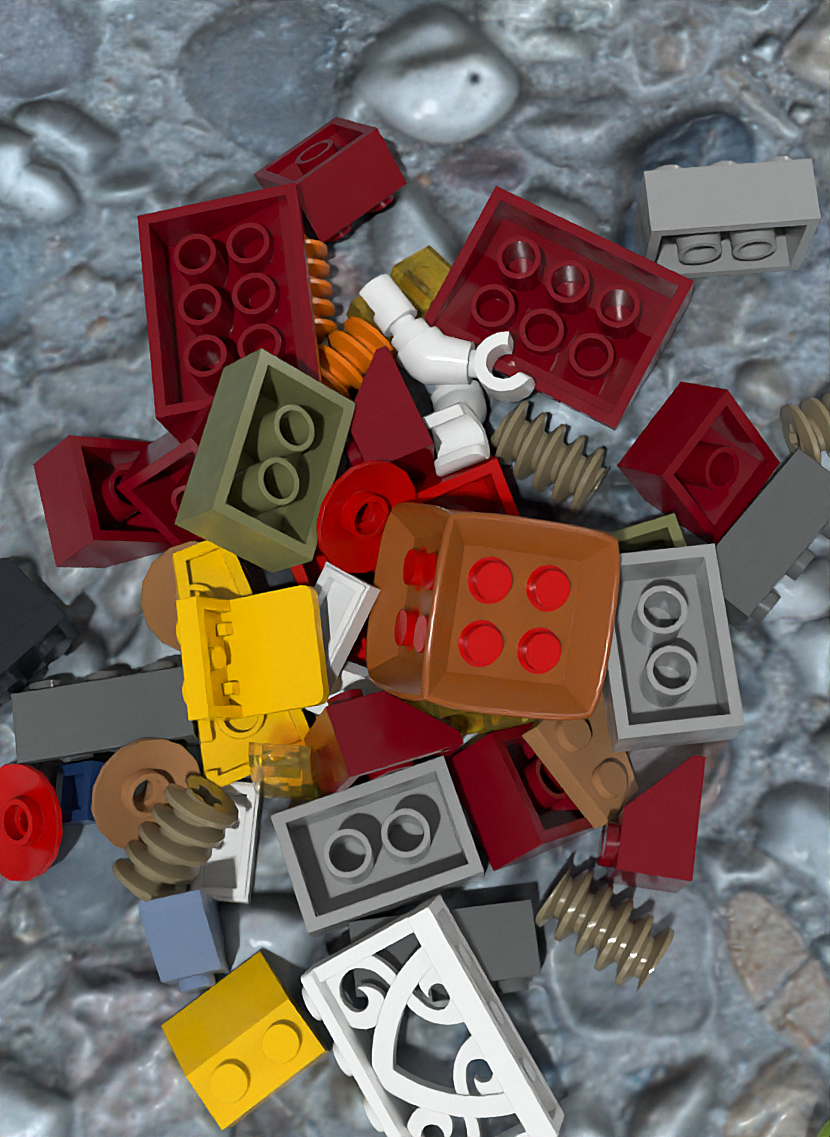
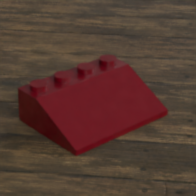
M296 182L137 216L155 417L168 432L213 402L224 367L261 348L322 383L299 189Z
M495 186L427 311L424 320L430 327H438L446 336L474 342L475 350L487 337L498 332L509 331L514 341L512 354H505L499 357L494 363L493 370L509 378L518 372H523L533 378L536 384L535 391L615 431L664 351L691 301L694 281Z

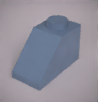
M198 889L138 903L139 915L162 983L170 985L178 983L180 993H187L216 986L215 975L230 972L218 904L214 898Z

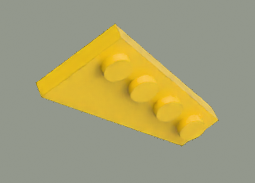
M205 540L172 554L178 600L194 596L231 600L253 595L237 555L214 543ZM302 709L230 721H196L204 777L219 788L307 751L304 737L310 728Z

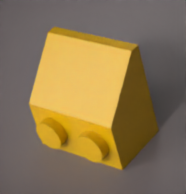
M260 951L219 981L216 986L211 987L161 1025L186 1078L221 1130L233 1127L330 1052V1049Z

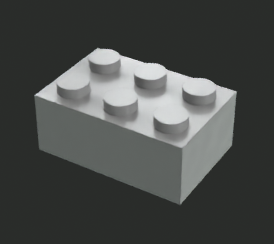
M778 156L764 162L743 164L725 160L703 167L682 168L678 165H664L655 170L644 171L633 220L636 253L686 278L799 270L821 220L812 158L793 160L790 157Z
M715 543L620 554V582L608 667L602 689L611 753L730 740L745 726Z
M444 756L270 815L307 932L313 938L348 927L350 921L367 920L482 880L484 876V869Z

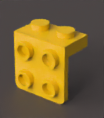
M299 585L231 600L200 596L176 600L178 616L176 636L181 646L184 673L182 694L187 705L189 721H230L319 706L326 703L329 698V685L318 594L313 587Z

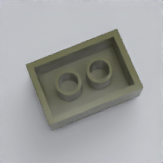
M262 348L224 367L174 524L271 573L312 561L318 541L316 524L320 506L335 481L356 403Z

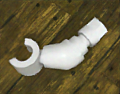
M388 274L375 277L359 292L375 313L373 321L384 336H393L391 345L398 352L396 361L412 378L425 385L470 384L472 378H478L489 395L496 400L506 403L518 402L528 397L534 390L536 384L533 378L523 372H518L514 376L504 379L493 376L492 370L497 359L505 354H512L514 341L509 331L498 332L487 337L475 350L474 342L446 336L438 327H430L423 318L415 319L417 310Z
M472 378L470 384L434 385L435 391L431 397L434 412L424 416L422 419L426 428L432 431L438 457L434 461L437 476L443 477L490 457L488 439L482 426L487 413L486 401L481 383L474 380V378Z

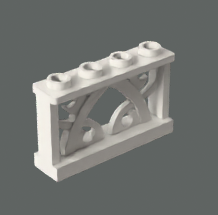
M440 894L329 957L316 962L301 976V982L304 986L302 988V996L305 1005L316 1020H323L334 1040L333 1052L336 1061L346 1075H353L365 1096L364 1108L366 1114L377 1131H384L387 1137H425L423 1133L424 1127L433 1124L443 1130L444 1137H450L454 1129V1116L464 1117L468 1137H482L479 1118L516 1113L521 1123L495 1137H558L564 1113ZM413 932L421 944L400 972L387 960L375 954ZM365 968L379 974L391 987L386 995L380 987L374 984L364 983L358 985L357 988L368 996L369 1003L365 1009H357L352 1006L342 988L344 976L351 969ZM437 983L443 984L450 996V1001L446 1006L436 1007L424 1000L414 990L419 984L423 993L430 998L431 986ZM406 1005L417 1015L434 1023L450 1025L465 1022L471 1036L462 1045L454 1063L453 1080L455 1088L429 1082L396 1065L398 1033ZM375 1027L372 1041L366 1029ZM474 1059H483L487 1061L493 1076L488 1079H482L475 1075L474 1081L477 1090H471L467 1072L468 1063ZM407 1102L418 1106L413 1113Z

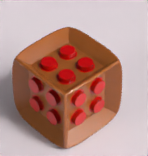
M401 502L394 505L384 527L373 586L381 591L369 613L366 660L369 680L376 687L397 697L411 701H428L461 711L553 721H572L590 718L601 696L611 650L620 582L618 540L613 534L606 531L559 522L495 513L464 512L423 503Z

